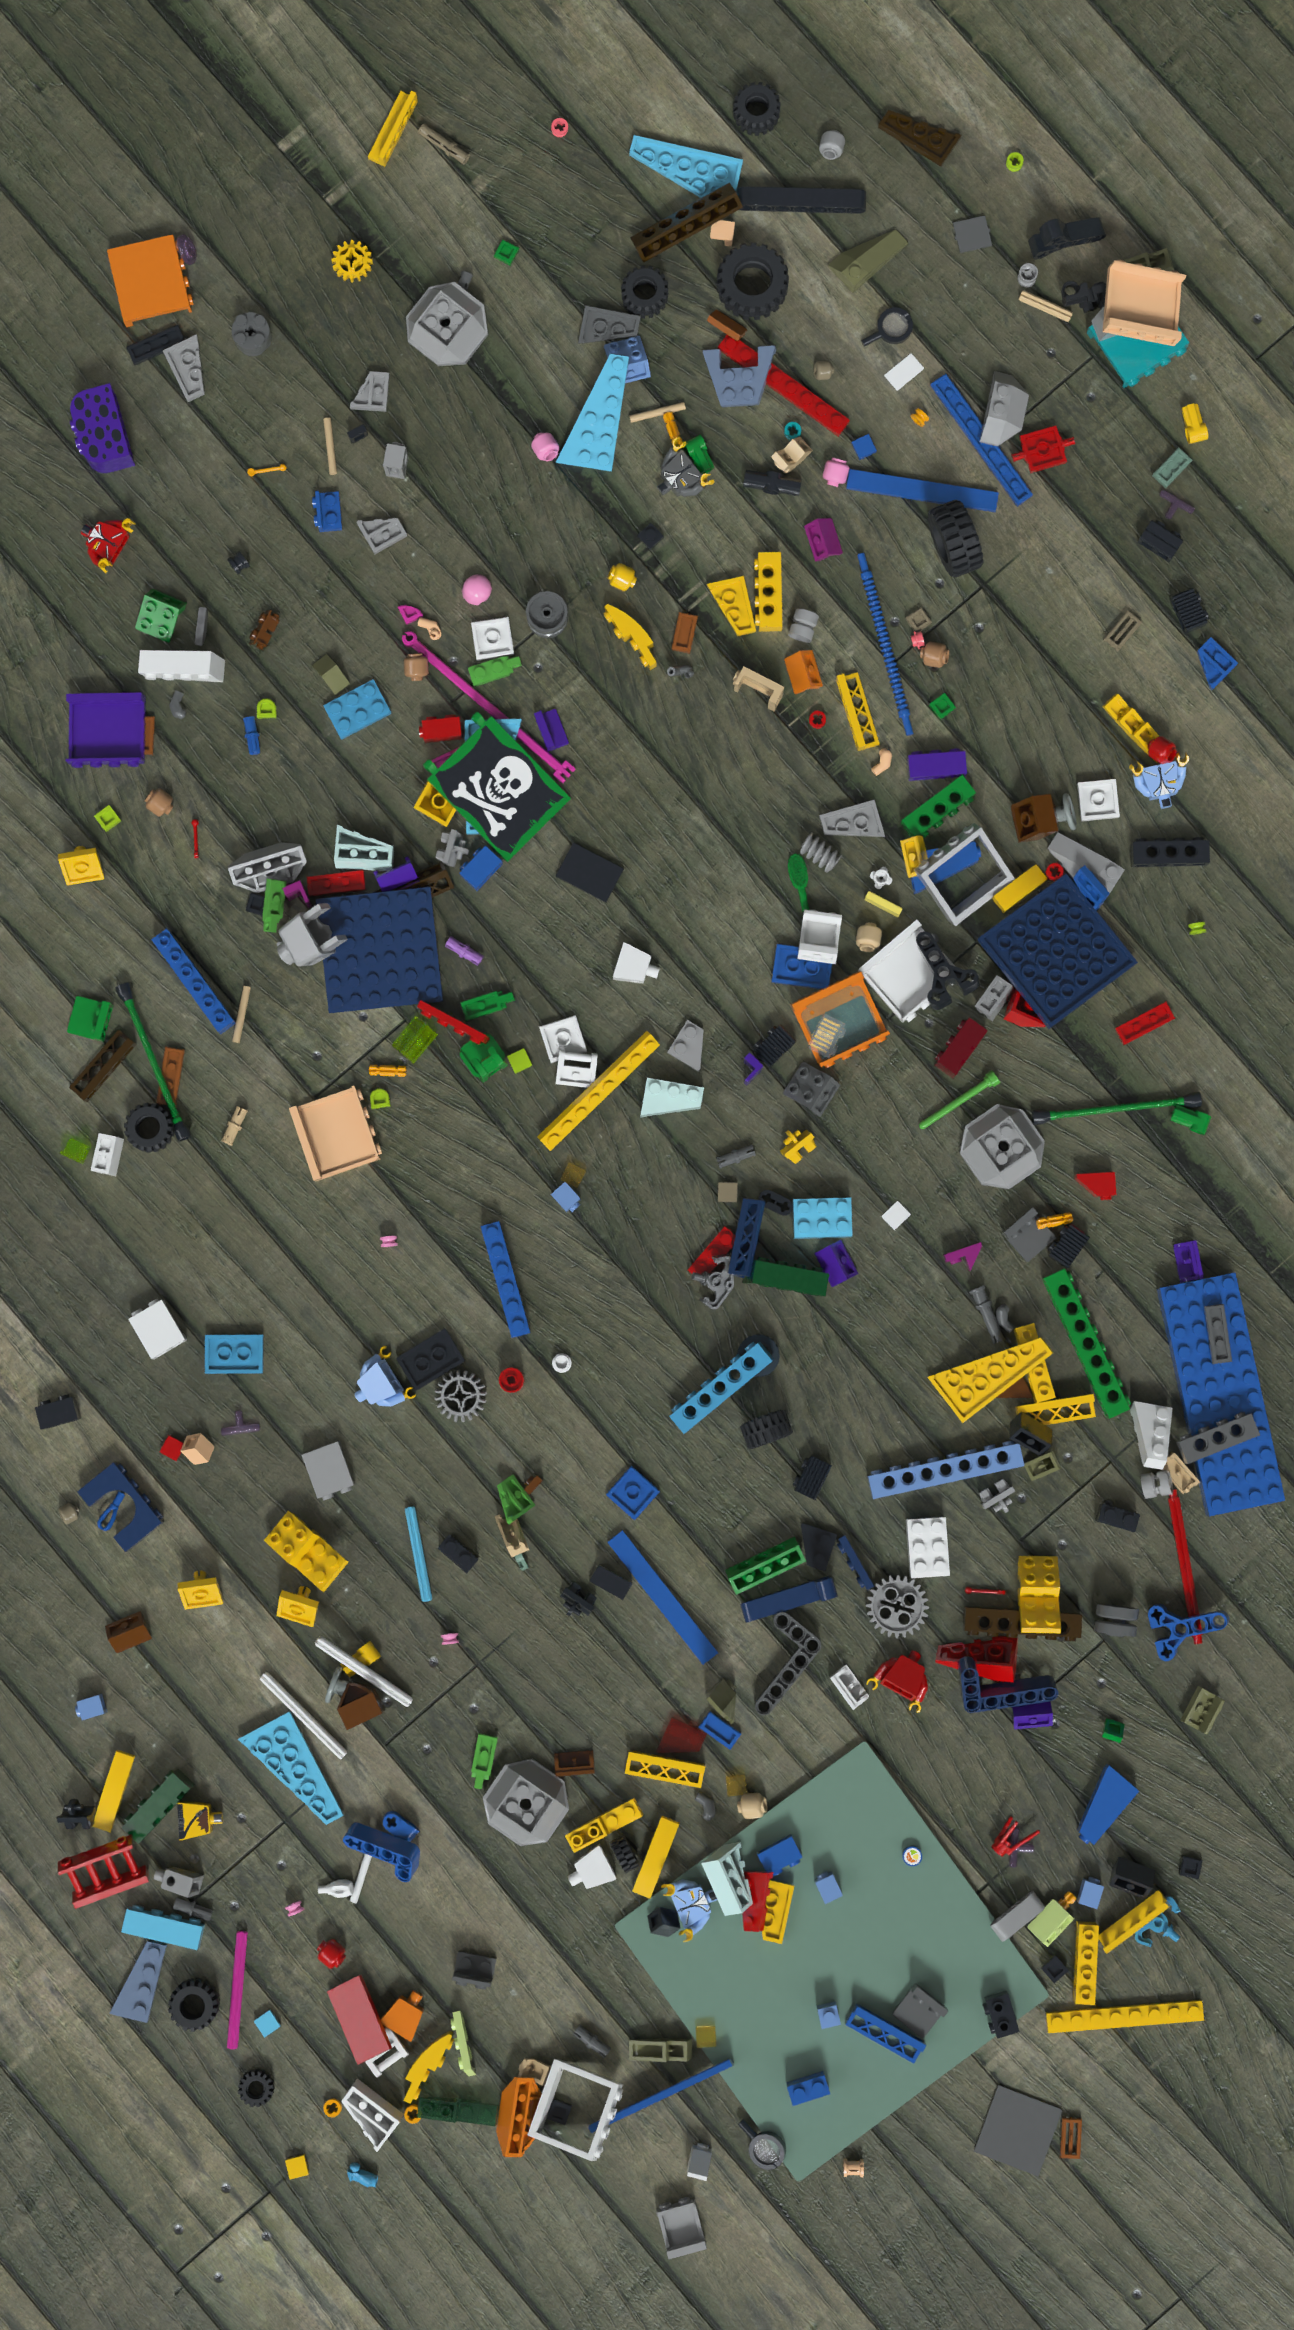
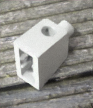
M623 942L613 980L644 983L646 975L657 979L660 967L650 965L651 955Z
M600 1843L575 1861L574 1866L577 1871L567 1876L572 1886L583 1882L586 1889L617 1879Z

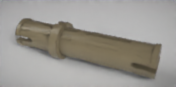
M425 123L421 125L418 130L419 135L445 151L448 157L452 156L463 165L468 162L470 154L460 149L457 143L450 142Z

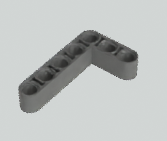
M784 1611L774 1615V1625L799 1645V1647L757 1698L755 1708L760 1715H768L775 1708L821 1649L820 1640ZM780 1615L787 1617V1623L783 1626L778 1625L776 1622L777 1617ZM796 1627L801 1628L803 1631L799 1638L792 1636V1630ZM809 1640L817 1641L818 1646L815 1650L807 1648ZM803 1655L806 1659L805 1663L797 1665L795 1663L796 1656ZM786 1670L793 1672V1678L789 1681L784 1680L782 1677ZM775 1685L781 1688V1693L777 1696L770 1693V1689ZM761 1701L769 1703V1708L766 1711H761L758 1708V1704Z

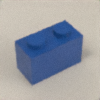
M484 846L483 849L481 847L478 848L473 854L474 858L470 862L466 861L460 868V876L476 891L503 865L502 860L487 846Z
M791 1834L757 1852L765 1871L773 1872V1876L783 1872L782 1868L788 1865L793 1867L801 1862L800 1859L803 1858Z
M824 2071L786 2082L793 2106L830 2094Z

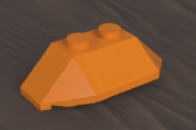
M514 2077L502 2091L496 2133L504 2157H522L535 2140V2138L528 2136V2132L542 2093L532 2077Z

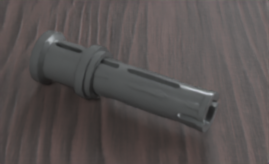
M983 1285L969 1291V1293L973 1295L976 1303L975 1307L978 1311L980 1310L993 1344L1005 1338L992 1311V1301L988 1299L984 1290L986 1287Z

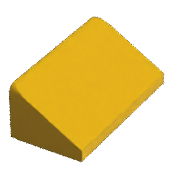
M914 836L900 841L908 878L916 877L917 874L914 869L921 864V861L928 859L923 836Z

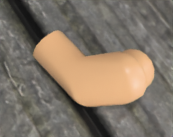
M422 617L419 618L418 626L426 628L432 640H437L441 637V630L436 621Z
M886 748L879 751L880 763L871 768L875 776L888 769L891 765L892 753Z

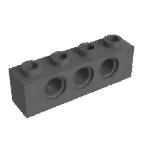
M1244 1411L1234 1415L1235 1419L1228 1421L1226 1418L1216 1422L1217 1426L1209 1428V1426L1198 1429V1434L1191 1435V1433L1180 1436L1181 1440L1176 1443L1184 1463H1192L1260 1436L1252 1414H1246ZM1234 1424H1237L1240 1428V1432L1237 1435H1233L1231 1432V1427ZM1216 1431L1222 1435L1220 1442L1213 1440V1434ZM1198 1438L1204 1442V1446L1200 1450L1195 1447V1441Z

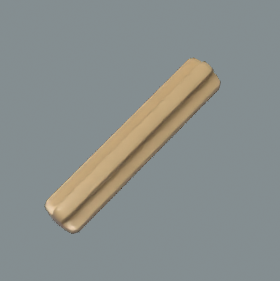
M1023 290L1019 297L1021 302L1066 322H1069L1071 319L1072 311Z

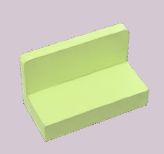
M1053 1899L1027 1928L1048 1947L1074 1918Z

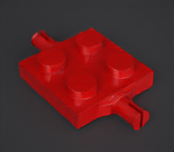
M1057 426L1021 435L1019 439L1022 451L1011 454L1013 462L1024 459L1028 465L1029 472H1037L1065 464L1067 462L1064 452L1065 447L1075 445L1074 437L1062 439L1058 433Z

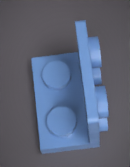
M640 336L604 345L607 359L610 354L629 357L625 383L651 377L648 359Z

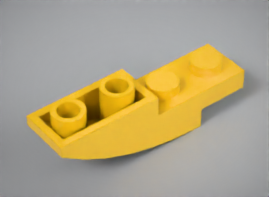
M609 604L605 605V612L603 614L608 623L612 622L615 626L613 631L617 638H622L624 642L631 639L629 642L634 651H639L641 655L639 659L644 667L648 666L650 670L657 667V662L649 651L653 647V641L645 630L625 612Z
M634 1797L566 1834L565 1837L575 1853L606 1837L613 1831L637 1820L644 1814Z
M448 2031L434 2040L415 2060L405 2078L412 2083L403 2101L411 2104L413 2099L417 2100L422 2090L418 2087L421 2081L426 2082L430 2073L427 2069L435 2071L437 2066L442 2067L446 2058L443 2054L446 2049L450 2050L454 2039L451 2038L453 2035L452 2031Z

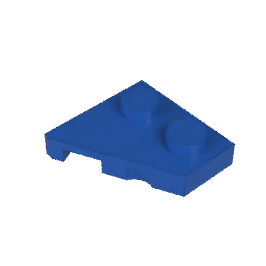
M1211 637L1197 651L1211 690L1238 664Z
M1084 865L1078 870L1073 879L1081 893L1097 911L1110 893L1094 876L1093 872Z

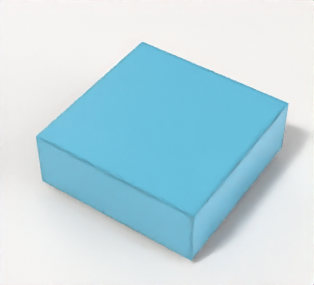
M271 2009L254 2020L264 2038L281 2027Z

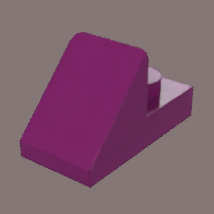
M981 1242L943 1255L945 1263L950 1262L953 1265L961 1262V1257H964L968 1271H970L981 1250Z

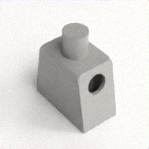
M177 1867L168 1868L166 1871L158 1868L154 1875V1880L162 1882V1889L187 1898L199 1895L204 1875Z

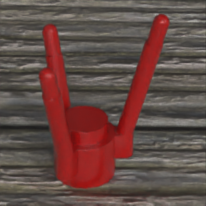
M1010 1816L991 1847L1001 1857L1005 1854L1010 1855L1014 1850L1038 1835L1040 1830H1036L1010 1847L1012 1843L1007 1838L1018 1825V1821H1015L1006 1832L1013 1820V1817Z

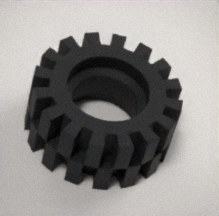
M624 1835L610 1842L613 1852L625 1873L640 1866Z
M252 2069L244 2074L240 2080L238 2094H240V2099L245 2101L244 2104H249L250 2107H260L271 2099L275 2089L274 2080L271 2079L270 2074L265 2073V2070ZM260 2081L264 2086L263 2093L253 2095L249 2091L250 2083Z

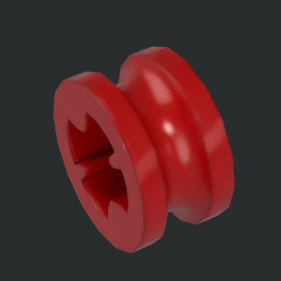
M814 711L809 717V723L813 728L820 729L826 723V716L821 711ZM815 715L822 717L821 724L813 723Z
M1052 863L1047 867L1045 873L1050 881H1057L1062 877L1064 871L1060 864ZM1056 867L1058 869L1057 872L1060 873L1059 876L1057 874L1055 877L1051 876L1050 868L1053 870Z

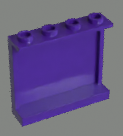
M141 692L66 694V701L69 703V759H66V762L71 767L82 768L83 765H90V767L99 768L105 764H109V767H120V764H128L129 767H139V764H145L146 696Z

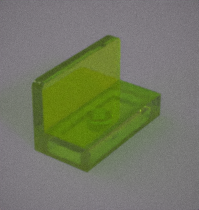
M414 1017L393 1042L392 1047L414 1064L438 1034L423 1021Z

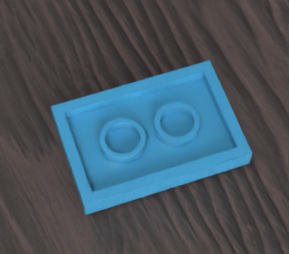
M374 679L323 705L341 740L392 714Z
M205 1335V1374L263 1373L264 1335Z

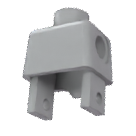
M328 903L317 904L307 912H299L279 929V935L283 943L277 947L280 958L286 964L291 965L295 963L297 966L315 965L336 952L335 948L348 940L346 935H335L331 938L332 931L329 925H325L319 920L318 917L330 909Z

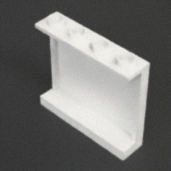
M918 920L914 921L858 970L862 972L867 983L902 1023L906 1020L910 1022L917 1016L915 1013L920 1008L924 1010L929 1006L927 994L932 989L934 978L933 973L917 947L916 937L920 932L924 931ZM923 940L920 944L926 946L930 941ZM944 954V956H945V958L947 959L948 963H949L950 965H953V966H954V964H953V963L948 959V957ZM934 955L930 960L937 961L939 956ZM942 971L939 976L946 977L949 972Z

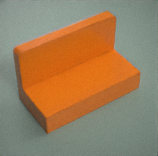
M812 650L799 651L784 659L794 694H799L807 689H818L823 686Z

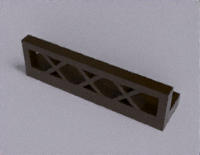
M441 861L416 872L417 879L391 891L431 887L433 898L453 889L454 886ZM446 877L448 884L442 887L436 886L438 880ZM379 889V890L374 891L373 893H379V892H382V890Z
M118 1030L69 1088L83 1101L88 1102L137 1044ZM121 1036L126 1041L119 1049H115V1041ZM113 1052V1056L108 1062L103 1063L102 1056L104 1053ZM100 1066V1071L96 1076L90 1078L91 1068ZM80 1081H88V1085L82 1092L75 1088Z

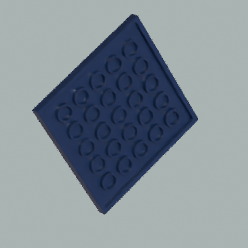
M1067 874L977 939L1048 1029L1052 1028L1138 963Z
M431 887L316 899V904L328 903L330 909L318 918L323 924L329 925L332 931L331 938L335 935H346L348 939L335 948L336 952L323 959L329 1013L419 1004L420 1000L425 1003L443 1001Z

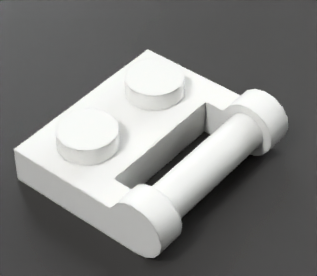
M559 1049L555 1084L588 1088L595 1081L598 1054L571 1053ZM564 1059L590 1062V1068L564 1065Z
M387 2027L384 2029L392 2048L395 2046L398 2051L379 2065H376L374 2061L386 2052L365 2061L376 2077L382 2075V2071L397 2060L409 2055L408 2050L398 2039L394 2031Z

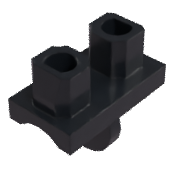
M575 1582L568 1588H565L560 1595L566 1601L563 1606L569 1610L566 1615L570 1616L573 1612L579 1617L581 1612L589 1616L594 1609L593 1605L596 1597L591 1593H587L584 1599L579 1597L577 1594L581 1590V1586Z
M71 1799L68 1804L64 1805L62 1814L57 1816L56 1819L58 1823H64L66 1829L76 1828L78 1823H81L83 1829H90L94 1824L93 1815L97 1810L95 1806H84L79 1803L78 1799Z

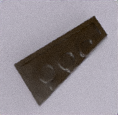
M890 110L887 111L878 125L879 129L939 166L944 164L962 136L957 133L955 135L948 133L946 129L940 127L936 129L922 121L921 123L913 121L911 117Z

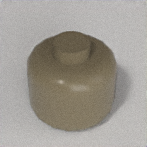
M817 361L814 364L813 373L815 379L829 380L831 378L834 368L829 361Z
M67 1503L59 1507L58 1512L64 1524H70L78 1519L79 1509L77 1506H73L72 1503Z

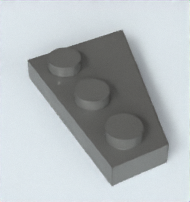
M585 306L578 344L638 336L641 316Z

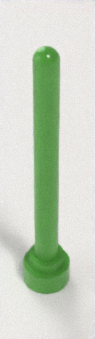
M991 1070L985 1074L986 1077L983 1078L982 1082L920 1122L919 1128H927L985 1088L995 1087L1000 1083L999 1079Z

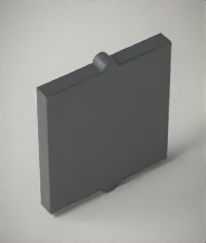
M985 216L953 223L956 235L954 239L957 241L960 253L992 246L989 234L990 229L987 226Z

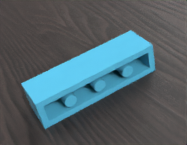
M133 1905L126 1910L121 1932L198 1950L205 1924L196 1918L185 1920L178 1914L171 1913L168 1916L164 1915L161 1910L152 1909L147 1911L144 1910L143 1906Z

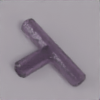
M1162 490L1159 495L1172 503L1165 514L1167 519H1172L1178 507L1189 514H1192L1195 510V507L1165 490Z
M238 1410L234 1412L236 1426L222 1428L221 1435L260 1431V1425H244L242 1411Z
M1015 1828L1011 1833L1012 1844L1010 1847L1019 1842V1828ZM1023 1844L1010 1854L1009 1866L1016 1868L1018 1852L1033 1853L1034 1846Z

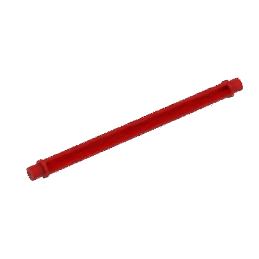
M1173 1489V1494L1169 1495L1168 1501L1188 1617L1199 1615L1180 1497H1178L1177 1489ZM1200 1619L1196 1620V1626L1202 1629ZM1203 1634L1191 1636L1193 1637L1194 1644L1203 1643Z

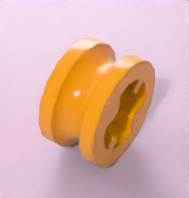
M917 408L915 410L916 413H912L910 417L917 425L923 427L925 425L924 422L929 421V417L925 412Z
M335 2098L326 2101L323 2107L325 2115L331 2118L336 2117L342 2110L341 2102ZM335 2103L338 2110L333 2111V2113L329 2112L328 2104L332 2105Z
M411 2104L405 2109L404 2117L406 2121L411 2124L420 2121L422 2117L420 2106ZM417 2110L416 2114L419 2113V2116L411 2119L408 2111Z

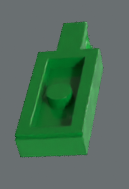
M495 991L461 1002V1007L466 1021H470L507 1008L506 1004L515 1001L512 992L503 995L502 991Z

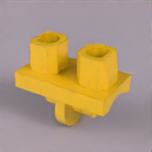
M797 1129L793 1134L787 1130L785 1133L788 1138L783 1141L786 1146L780 1152L784 1157L796 1164L802 1159L798 1152L799 1149L804 1147L807 1152H811L817 1147L813 1140L814 1136L808 1130L800 1133Z

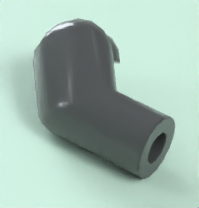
M690 665L672 666L667 670L669 676L684 674L685 678L689 679L694 675Z
M1002 1304L996 1310V1320L1003 1329L1010 1333L1015 1328V1325L1008 1320L1009 1307L1006 1304Z
M699 1791L694 1800L703 1805L704 1813L702 1816L705 1820L709 1821L716 1814L714 1801Z

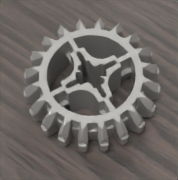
M457 1370L456 1377H454L452 1372L449 1373L451 1379L448 1380L446 1376L443 1377V1380L446 1382L445 1384L438 1382L442 1390H435L436 1393H441V1396L435 1397V1400H441V1403L436 1405L437 1408L444 1407L441 1414L449 1412L446 1417L447 1419L455 1415L454 1422L458 1421V1416H461V1421L465 1422V1416L472 1420L471 1413L478 1416L479 1413L476 1409H484L479 1404L480 1402L486 1403L487 1400L481 1399V1396L487 1395V1392L480 1391V1389L485 1388V1385H477L481 1379L478 1378L474 1381V1373L467 1377L468 1371L465 1370L463 1376H461L460 1370ZM462 1380L470 1382L476 1392H466ZM456 1381V1391L453 1394L445 1395L448 1386ZM460 1389L463 1394H471V1396H466L464 1401H462V1406L460 1399L451 1398V1396H456ZM470 1398H476L474 1406L465 1412V1402ZM455 1400L458 1403L459 1412L449 1408L446 1401Z

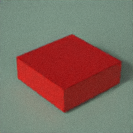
M169 1435L160 1453L177 1461L182 1453L180 1450L183 1442Z

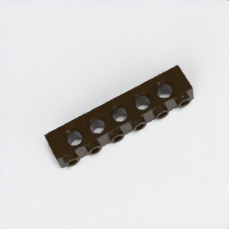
M729 182L635 234L630 239L644 263L738 211L743 206L736 191Z
M964 1607L963 1630L968 1631L967 1635H979V1632H987V1636L998 1637L999 1633H1006V1637L1018 1638V1634L1026 1635L1028 1639H1037V1635L1045 1636L1046 1640H1057V1637H1064V1641H1076V1638H1081L1082 1614L1060 1612V1620L1066 1624V1629L1061 1633H1021L1017 1626L1020 1620V1610ZM983 1616L989 1620L986 1627H980L979 1619ZM1006 1618L1008 1620L1007 1627L1000 1628L998 1626L999 1619Z

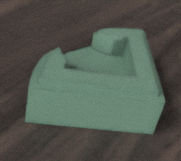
M523 1553L514 1556L522 1571L529 1568Z

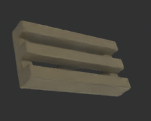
M1127 611L1103 641L1119 652L1142 624V621ZM1130 617L1131 619L1112 641L1110 637L1125 619ZM1135 621L1136 625L1131 629V631L1126 635V637L1121 641V643L1117 645L1116 642L1129 628V626Z

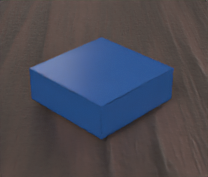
M869 434L851 442L859 460L877 452Z

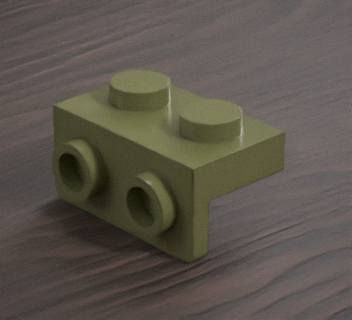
M1198 1686L1180 1721L1207 1735L1213 1727L1216 1717L1222 1710L1225 1700Z

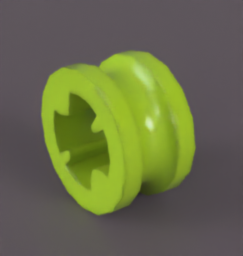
M1017 152L1009 154L1006 161L1008 170L1012 172L1019 171L1023 165V156ZM1014 158L1018 159L1016 166L1012 165Z
M1205 922L1189 924L1188 928L1191 929L1189 934L1196 935L1207 932L1204 929Z

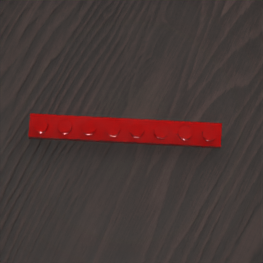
M726 335L717 349H720L723 354L741 367L758 366V353L742 341H736L729 335ZM771 363V369H769L766 378V385L839 437L850 420Z

